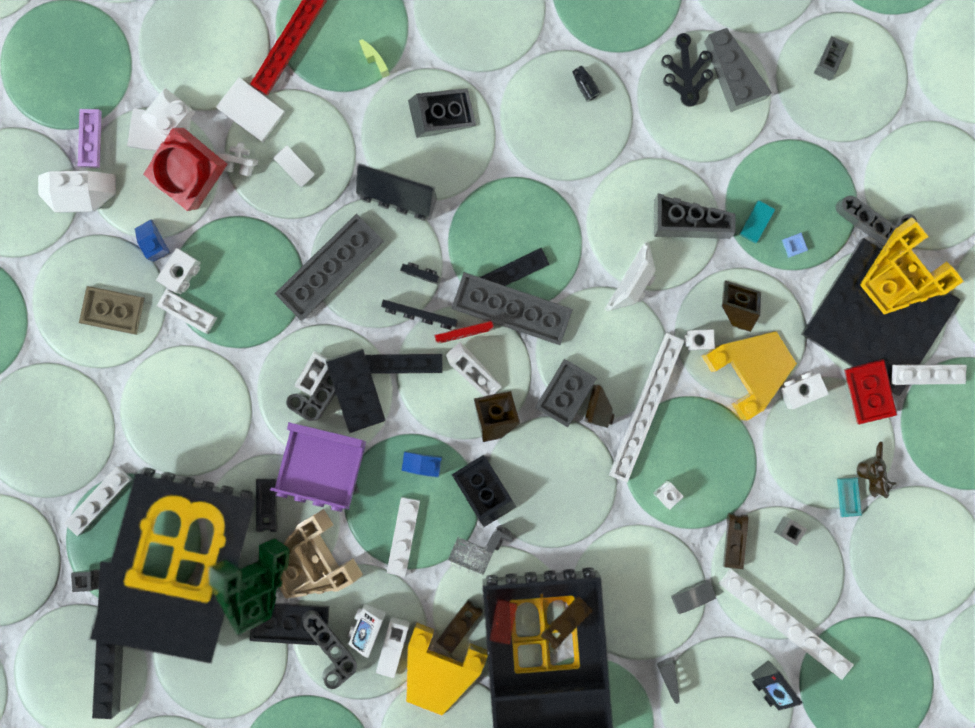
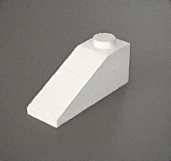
M461 342L446 354L449 364L483 396L494 395L502 387Z

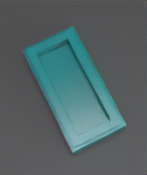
M758 200L739 235L756 244L775 209Z
M858 477L837 479L840 517L862 516Z

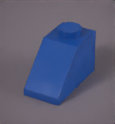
M152 219L134 228L137 243L147 260L155 262L170 253Z
M404 452L402 471L439 477L442 456Z

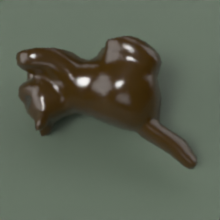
M880 441L876 447V456L867 459L865 462H860L857 465V474L859 477L869 480V492L873 497H877L880 494L884 498H888L890 490L897 483L891 482L887 478L886 464L883 460V442Z

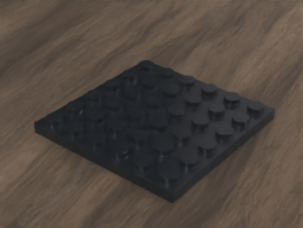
M862 238L801 335L851 367L883 359L891 391L896 396H900L907 385L892 384L893 365H920L961 299L948 292L947 294L937 295L928 298L926 301H919L910 304L908 307L883 314L860 285L882 249L867 239Z

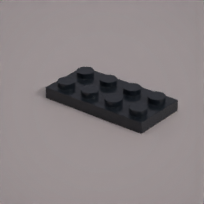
M363 348L325 360L349 434L386 421Z

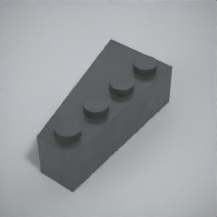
M728 28L708 35L704 43L707 51L711 53V62L730 112L767 99L772 94L771 90Z
M657 193L654 199V237L730 239L736 232L735 213L712 207H703L694 202L688 203L681 201L679 198L666 197L660 193Z

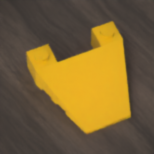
M912 217L893 231L860 284L883 314L908 307L910 304L919 301H926L928 298L937 295L947 294L964 282L947 261L931 273L926 269L911 249L925 240L928 235Z
M777 331L717 345L715 349H711L701 355L711 372L718 371L729 363L732 365L749 392L732 403L741 420L745 421L750 420L765 410L797 364Z
M417 622L408 644L406 702L442 716L481 675L488 657L487 649L470 643L463 662H459L429 650L428 647L433 637L434 629Z

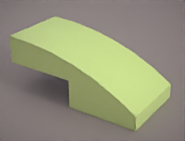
M363 39L359 40L368 64L376 61L382 78L390 76L378 52Z

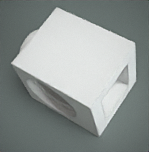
M714 330L687 331V335L684 336L685 347L688 346V351L715 349ZM697 335H700L703 339V343L700 346L695 343Z
M667 480L653 492L669 510L684 497Z

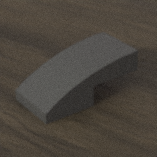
M100 569L72 572V592L99 589Z
M704 580L691 588H685L675 593L671 598L677 613L682 614L716 599L710 581Z

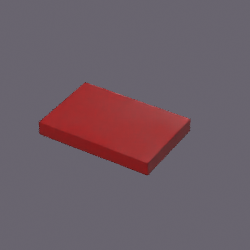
M492 321L434 336L436 342L441 344L492 331L493 325Z
M883 359L844 369L858 425L897 416Z

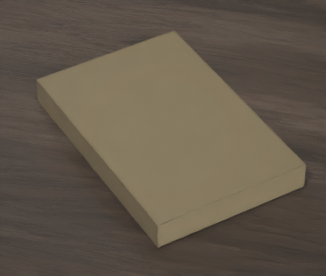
M86 286L79 323L137 335L145 298Z

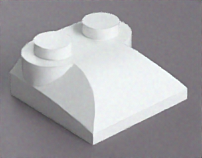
M164 88L141 118L163 136L167 137L172 128L184 127L196 112L168 89Z

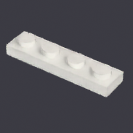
M893 365L892 384H966L967 365Z
M119 466L115 467L64 524L76 536H80L131 482L132 478Z
M401 497L387 573L406 576L420 500Z

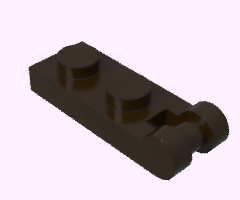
M734 513L727 514L723 567L744 569L748 515L741 514V516H735ZM735 523L740 524V529H734Z
M578 595L540 636L544 640L547 639L551 643L550 646L556 650L593 609ZM555 629L560 633L557 638L552 634Z
M469 599L465 601L436 641V643L451 654L484 611L482 608L474 606L473 602ZM467 610L472 613L471 617L465 614Z

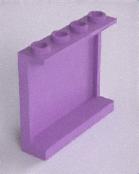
M289 422L287 430L290 431L275 488H271V491H275L276 496L287 498L288 495L295 496V501L303 503L306 502V499L313 501L312 505L324 507V504L331 505V510L342 512L343 509H349L366 441Z

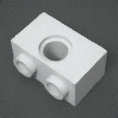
M176 248L156 281L173 292L182 294V292L189 288V281L192 276L199 272L201 262ZM179 268H183L184 273L181 277L177 276V271Z
M314 350L294 387L312 396L328 369L325 360L329 358Z
M810 371L802 374V378L799 380L790 379L783 382L784 386L780 387L779 390L787 409H795L829 395L820 373H812ZM802 384L806 387V392L803 395L799 391Z

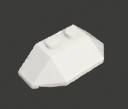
M49 171L38 176L39 196L56 213L95 212L110 197L112 198L116 194V175L93 171Z
M647 242L640 248L604 310L611 311L636 304L637 301L640 303L646 294L643 292L647 285L651 286L656 277L653 275L656 269L650 246Z

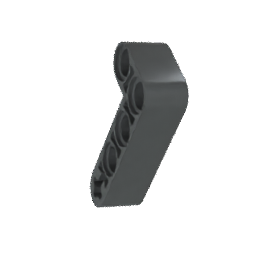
M847 196L836 204V211L839 215L883 247L893 231L902 225L903 220L907 221L912 217L917 222L914 215L906 214L896 218L891 223L854 196ZM860 213L865 215V221L861 220ZM876 224L881 227V232L876 230Z
M327 370L310 399L302 394H291L286 400L287 407L308 421L320 419L336 395L334 386L329 383V371ZM321 391L327 393V399L324 402L319 399ZM294 397H298L301 400L299 407L293 406L292 400ZM311 407L317 410V415L314 418L308 414Z
M308 610L302 617L304 628L332 661V664L323 671L322 676L324 684L328 689H336L356 672V661L316 611ZM308 619H315L316 625L318 627L315 629V626L311 622H308ZM322 632L329 633L326 639L318 637ZM334 647L341 648L337 654H332L331 649ZM345 662H352L349 668L342 667ZM331 674L337 675V677H336L335 680H333V681H328V680H327V678H328L329 675H331Z

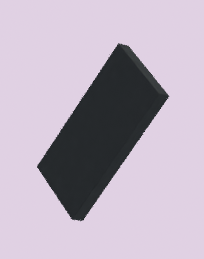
M275 603L270 620L250 629V641L318 645L304 628L302 617L308 610H314L328 625L330 606ZM308 619V622H311L316 629L318 626L316 625L315 619ZM322 632L318 638L326 639L328 633Z

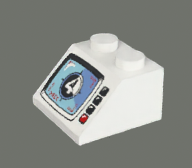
M367 604L362 609H358L355 619L358 620L355 627H351L348 637L351 638L349 645L368 658L386 612Z

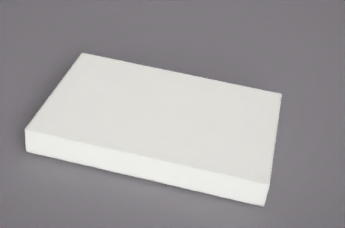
M241 78L236 80L216 107L262 143L285 114L284 110Z
M133 108L127 146L157 151L166 137L141 118L146 110ZM191 119L184 126V128L188 131L190 129Z

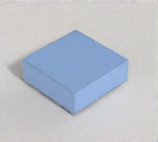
M802 233L782 240L788 258L808 251Z

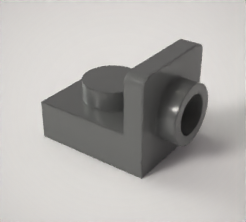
M496 527L485 550L493 554L494 550L498 551L503 542L501 537L512 542L514 539L511 535L512 532L504 527H501V529Z

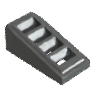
M831 36L814 70V74L831 80L838 70L848 43ZM831 46H834V47L840 49L841 51H838V50H836V49H834V48H831Z
M667 658L658 662L657 666L672 700L677 704L680 703L675 664L671 658Z

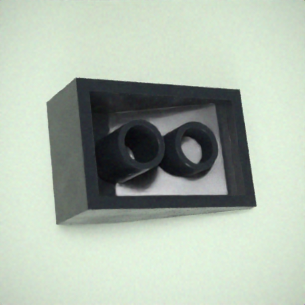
M468 88L417 93L408 100L416 138L435 136L476 126Z
M485 455L480 456L451 474L483 527L516 508L515 503Z

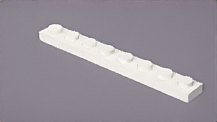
M665 333L609 476L626 483L628 482L684 343L683 339Z
M729 569L719 582L722 587L841 680L853 667L854 664L732 569Z

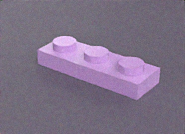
M80 109L78 166L81 168H100L102 111L99 109Z

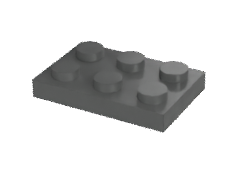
M563 359L535 408L564 426L569 427L597 378L568 360Z

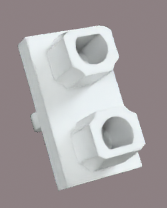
M240 142L237 144V147L230 146V152L235 153V155L219 153V157L228 164L224 169L227 172H234L235 163L241 164L239 174L251 176L253 167L258 164V160L243 157V155L249 156L250 150L244 149V144Z

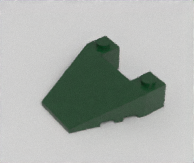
M276 538L260 544L258 561L244 568L238 569L227 559L209 567V585L238 636L271 618L277 596H275L277 588L281 587L283 580H281L283 570L286 571L289 565L290 548Z

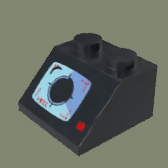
M769 660L751 673V676L754 678L752 681L753 685L758 691L762 690L765 693L763 698L770 707L774 705L780 711L799 706L803 703L781 672Z

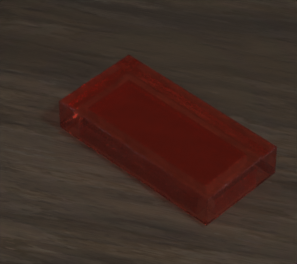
M498 599L490 636L491 641L510 644L517 603Z

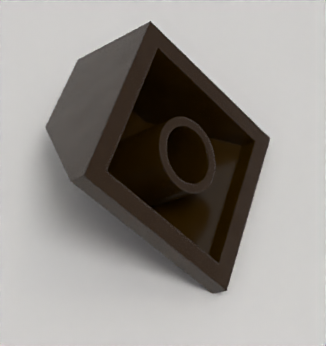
M725 280L723 284L722 308L732 326L741 330L752 331L760 317L761 292Z
M593 385L584 422L608 428L609 424L612 425L615 414L612 413L613 408L602 386Z
M511 391L474 398L483 442L502 439L520 424Z

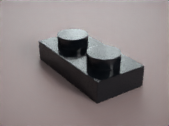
M408 262L407 265L402 264L400 269L402 273L438 285L440 277L436 275V271L426 268V271L418 269L419 265Z

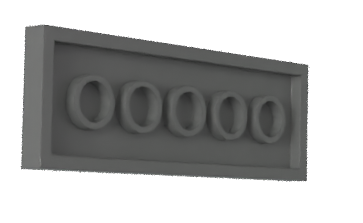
M356 213L274 294L300 321H303L384 241Z
M463 272L451 308L557 345H561L573 311L571 308Z

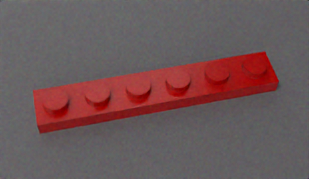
M327 0L301 1L251 81L250 85L267 96L269 95Z

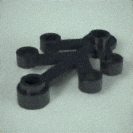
M681 33L675 40V47L681 52L682 68L674 63L673 57L668 54L662 57L661 65L684 81V87L675 81V76L671 73L665 75L663 83L680 94V100L684 106L693 107L699 101V91L706 82L711 81L713 78V72L710 69H706L702 72L701 79L693 87V77L704 64L709 62L711 53L707 50L702 51L698 60L691 68L688 50L691 44V37L686 33ZM681 38H685L687 42L682 43ZM703 54L707 55V60L702 58ZM664 59H669L670 63L666 64ZM704 73H708L710 78H705ZM667 77H670L672 79L671 83H668L666 81ZM687 94H692L693 99H688Z

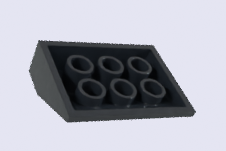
M361 163L357 165L356 194L360 197L359 200L366 203L376 202L379 207L389 209V207L395 208L397 213L407 215V213L415 215L414 218L421 221L431 219L437 201L434 187Z

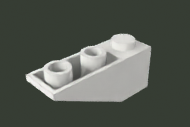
M395 617L391 618L377 666V674L391 678L395 677L410 625L409 621Z

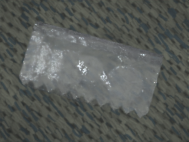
M457 537L448 561H451L450 565L461 569V567L469 569L468 572L470 574L479 576V574L484 575L492 554L486 551L484 547Z

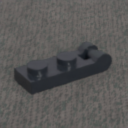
M277 478L256 479L257 532H264V530L277 532V496L275 491H271V488H275ZM263 518H269L270 523H264Z

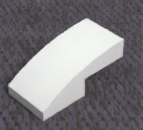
M287 145L273 158L300 187L315 175Z

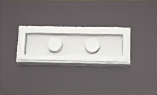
M167 289L157 304L161 309L206 334L210 332L217 319L214 315Z

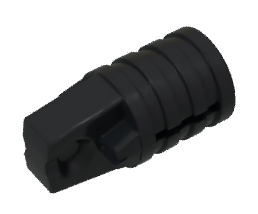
M582 65L572 71L577 87L580 89L586 102L592 101L601 94L593 77L589 75Z

